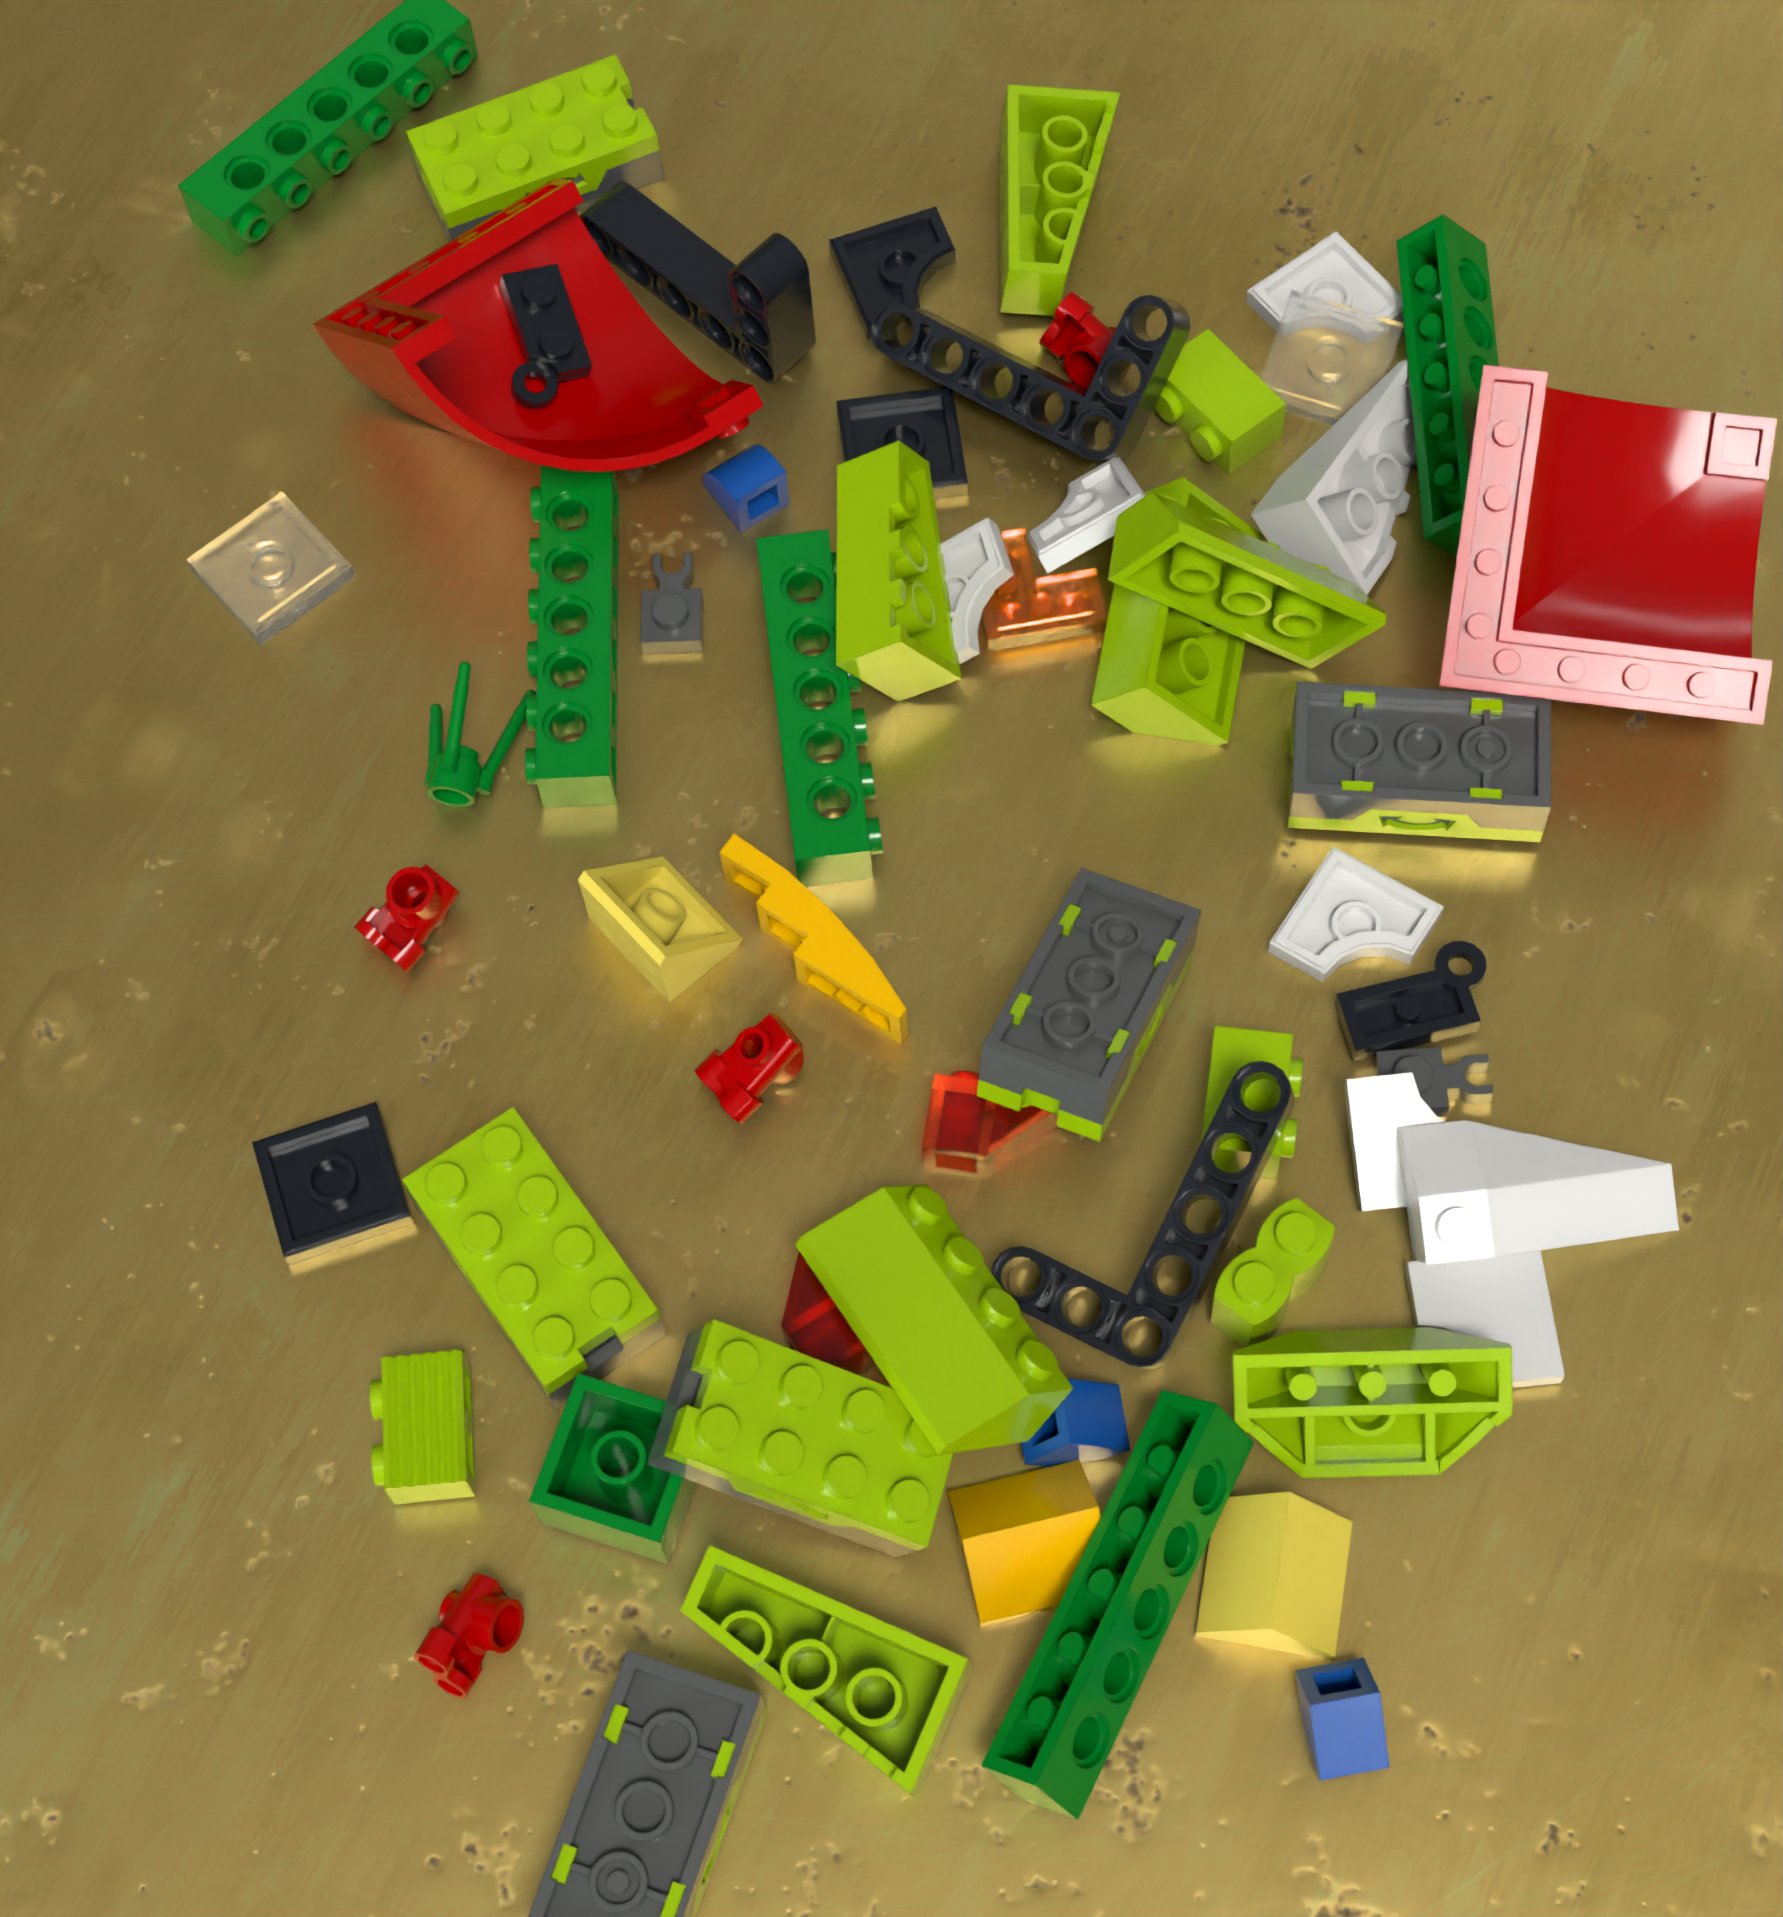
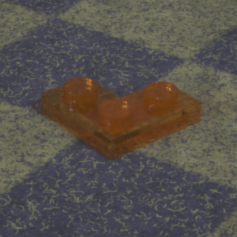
M1025 527L1000 532L1014 575L995 590L982 611L981 621L988 652L1105 632L1108 617L1096 568L1036 578Z

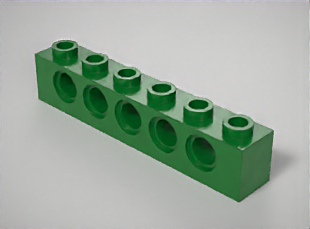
M405 0L178 185L191 221L236 257L252 243L260 241L276 223L293 209L302 206L311 194L334 175L342 173L350 165L351 161L375 141L383 139L392 127L415 108L424 105L433 93L455 75L464 72L469 67L471 62L478 57L470 19L445 0Z
M1442 214L1396 241L1424 539L1457 558L1483 365L1499 366L1486 244Z
M541 465L540 487H531L530 490L533 523H540L539 537L530 538L529 541L532 574H539V588L529 589L528 592L529 619L531 625H538V641H528L527 644L528 672L530 678H537V694H527L526 697L528 730L536 731V747L526 748L525 750L526 781L528 785H537L543 808L617 805L619 489L615 471H571ZM582 526L581 528L576 529V530H572V531H567V530H566V529H568V528H570V527ZM571 577H582L574 582H564ZM572 628L582 629L581 631L575 634H563L565 631ZM569 681H582L579 685L572 688L561 687ZM568 734H582V736L575 741H560L564 736Z
M828 529L756 538L798 881L805 887L873 879L871 855L883 854L879 817L866 818L864 800L876 799L871 762L859 763L857 746L868 745L864 708L852 709L850 693L861 691V683L859 678L836 665L837 552L831 553ZM805 597L816 598L815 601L810 603L796 602ZM809 649L824 650L822 653L814 656L802 654ZM817 701H827L832 703L828 707L822 709H813L808 707L810 704ZM824 754H833L839 757L830 763L815 761L817 757ZM831 808H840L847 811L844 815L837 818L821 816L824 811Z
M1165 1390L1161 1391L981 1766L1027 1802L1079 1820L1254 1444L1250 1437L1217 1403Z

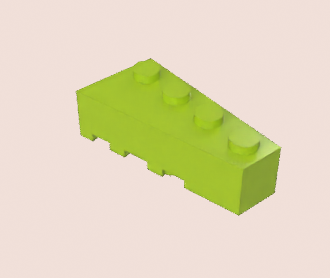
M1007 84L999 127L1000 313L1054 316L1057 307L1062 302L1110 139L1120 92Z
M896 441L837 465L836 665L898 702L961 680L959 658L954 646L952 618H950V612L952 611L948 585L944 576L946 572L940 548L941 539L929 462L901 441Z
M709 1545L680 1611L905 1791L918 1799L972 1671L973 1665L969 1659Z

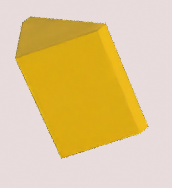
M1080 1460L948 1491L947 1495L980 1627L1056 1609L1101 1518L1098 1504Z

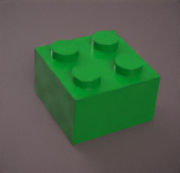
M578 1373L529 1499V1503L540 1523L669 1564L697 1483L647 1464L666 1400Z

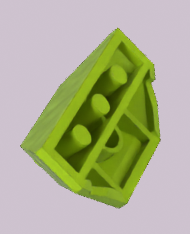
M1433 1327L1292 1331L1232 1351L1234 1422L1245 1432L1250 1433L1268 1451L1301 1478L1440 1475L1473 1448L1495 1425H1501L1513 1415L1512 1346L1505 1342Z

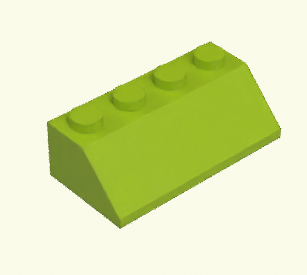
M1185 477L1144 492L1145 495L1152 491L1157 494L1173 497L1185 507L1210 518L1226 521L1232 528L1263 541L1264 535ZM1114 583L1091 705L1133 733L1218 746L1226 744L1229 741L1246 640Z
M1151 491L1117 516L1108 575L1109 581L1310 669L1316 667L1386 624L1387 614L1355 583L1333 574L1325 566L1311 564L1282 551L1274 543L1260 541L1232 528L1226 521L1210 518L1185 507L1173 497Z
M928 1184L882 1187L803 1234L795 1243L799 1252L938 1456L1028 1442L1074 1389L1058 1367V1361L1053 1352L1037 1338L1020 1314L1018 1303L1010 1294L1002 1289L984 1264L980 1250L967 1240L947 1212V1205L944 1200Z

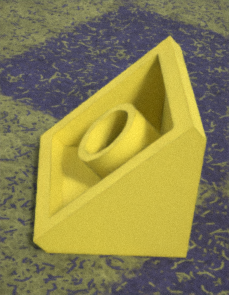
M663 856L584 870L578 879L589 919L669 1003L736 950L743 940Z
M1289 1491L1229 1497L1209 1539L1195 1636L1334 1660L1353 1521Z

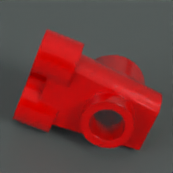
M1072 291L1057 307L1054 319L1042 335L1039 343L1059 360L1064 358L1065 369L1070 379L1078 386L1088 389L1116 328L1107 327L1093 314L1094 307L1076 292ZM1131 364L1123 370L1120 381L1125 377Z
M427 864L422 868L407 867L401 869L388 882L386 888L387 902L378 910L371 906L354 928L409 973L427 952L422 948V945L433 930L446 920L449 909L460 895V892Z
M770 1012L755 1026L744 1029L737 1036L736 1041L724 1052L715 1049L695 1069V1073L717 1096L722 1108L735 1121L743 1124L764 1104L760 1096L771 1083L777 1085L785 1084L798 1075L804 1061L803 1044L783 1019Z
M474 1573L462 1590H453L446 1595L439 1611V1625L429 1629L414 1657L418 1663L434 1674L433 1681L439 1688L452 1696L465 1699L482 1671L479 1666L486 1652L491 1651L497 1654H504L510 1651L517 1643L524 1624L523 1607L518 1600L508 1597L496 1580L483 1574Z

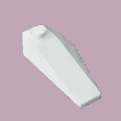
M1408 361L1399 362L1279 476L1251 513V516L1268 542L1278 545L1282 551L1311 564L1327 567L1333 574L1355 583L1366 595L1393 558L1397 541L1391 537V532L1396 516L1406 513L1411 498L1404 489L1411 466L1417 464Z
M1468 1120L1398 1127L1412 1257L1423 1264L1430 1265L1492 1258L1679 1230L1672 1165L1669 1163Z

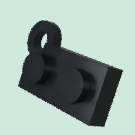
M558 264L502 274L500 289L525 363L514 371L511 380V392L520 404L532 409L543 408L549 405L555 399L559 382L588 377L592 367ZM531 377L538 378L543 381L545 389L539 393L530 392L524 386V381Z
M1452 941L1438 951L1433 971L1337 993L1334 1004L1353 1061L1373 1057L1376 1051L1406 1049L1477 1032L1481 1020L1470 990L1475 989L1483 981L1487 965L1482 951L1472 943ZM1454 958L1466 959L1471 964L1472 971L1466 975L1454 974L1449 969L1448 962Z

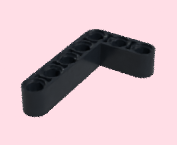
M619 181L579 215L608 261L762 380L769 383L775 382L815 346L816 335L808 265L796 245L782 234H771L742 261L735 265L644 194L624 181Z
M1153 295L1140 296L1133 300L1125 309L1087 391L923 308L898 303L888 304L878 310L873 317L870 332L875 347L884 355L1084 458L1108 461L1114 457H1120L1122 460L1129 456L1136 447L1188 338L1190 319L1185 308L1176 301ZM1160 308L1166 315L1167 326L1161 337L1152 340L1147 334L1146 322L1150 314ZM908 317L913 325V334L908 344L902 346L898 340L897 330L902 320ZM957 342L962 349L963 358L958 369L951 372L946 364V354L950 346ZM1133 363L1140 372L1141 380L1136 391L1128 396L1121 388L1120 378L1123 370ZM1007 367L1012 374L1013 384L1009 393L1002 398L996 391L995 380L1000 370ZM1056 392L1063 401V412L1059 420L1052 424L1045 415V404L1050 395ZM1107 418L1114 427L1115 435L1110 446L1102 450L1095 441V430L1099 422Z
M1257 1061L1250 1062L1240 1068L1232 1078L1128 1295L1032 1248L1024 1246L1010 1247L1000 1253L992 1264L991 1273L1002 1289L1015 1299L1020 1307V1311L1133 1367L1152 1370L1167 1364L1180 1345L1292 1113L1295 1102L1294 1093L1284 1071L1273 1063ZM1260 1079L1272 1080L1281 1089L1279 1102L1275 1107L1264 1112L1249 1109L1245 1106L1244 1101L1246 1089L1251 1083ZM1230 1139L1244 1140L1251 1146L1250 1162L1244 1169L1235 1173L1221 1171L1217 1168L1215 1161L1217 1149L1222 1143ZM1201 1199L1216 1201L1220 1205L1222 1212L1220 1224L1215 1230L1207 1234L1191 1232L1186 1222L1188 1209L1193 1203ZM1169 1260H1184L1188 1262L1192 1271V1280L1189 1287L1179 1295L1169 1296L1163 1294L1157 1284L1159 1269ZM1022 1261H1033L1040 1270L1041 1279L1039 1286L1032 1294L1017 1297L1009 1287L1010 1271ZM1080 1291H1094L1101 1301L1099 1317L1089 1326L1078 1327L1074 1325L1068 1316L1069 1301ZM1141 1320H1153L1158 1323L1162 1331L1161 1346L1154 1354L1148 1357H1137L1128 1346L1129 1330Z

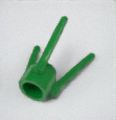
M466 661L461 662L458 667L447 740L443 749L442 707L439 704H433L430 708L428 769L424 786L427 787L426 793L431 799L453 807H469L474 805L476 794L490 795L494 775L526 719L527 694H536L534 690L526 691L482 768L478 762L479 754L469 747L460 745L471 665Z

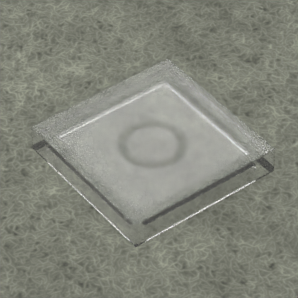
M1291 290L1261 380L1286 403L1285 412L1333 426L1388 374L1404 323Z
M280 492L187 558V562L194 574L260 646L356 577L349 562L283 492Z

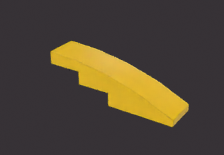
M734 833L719 851L724 879L757 899L756 906L760 929L795 951L793 956L797 980L902 1045L909 1035L907 1009L872 956L834 912L790 872Z

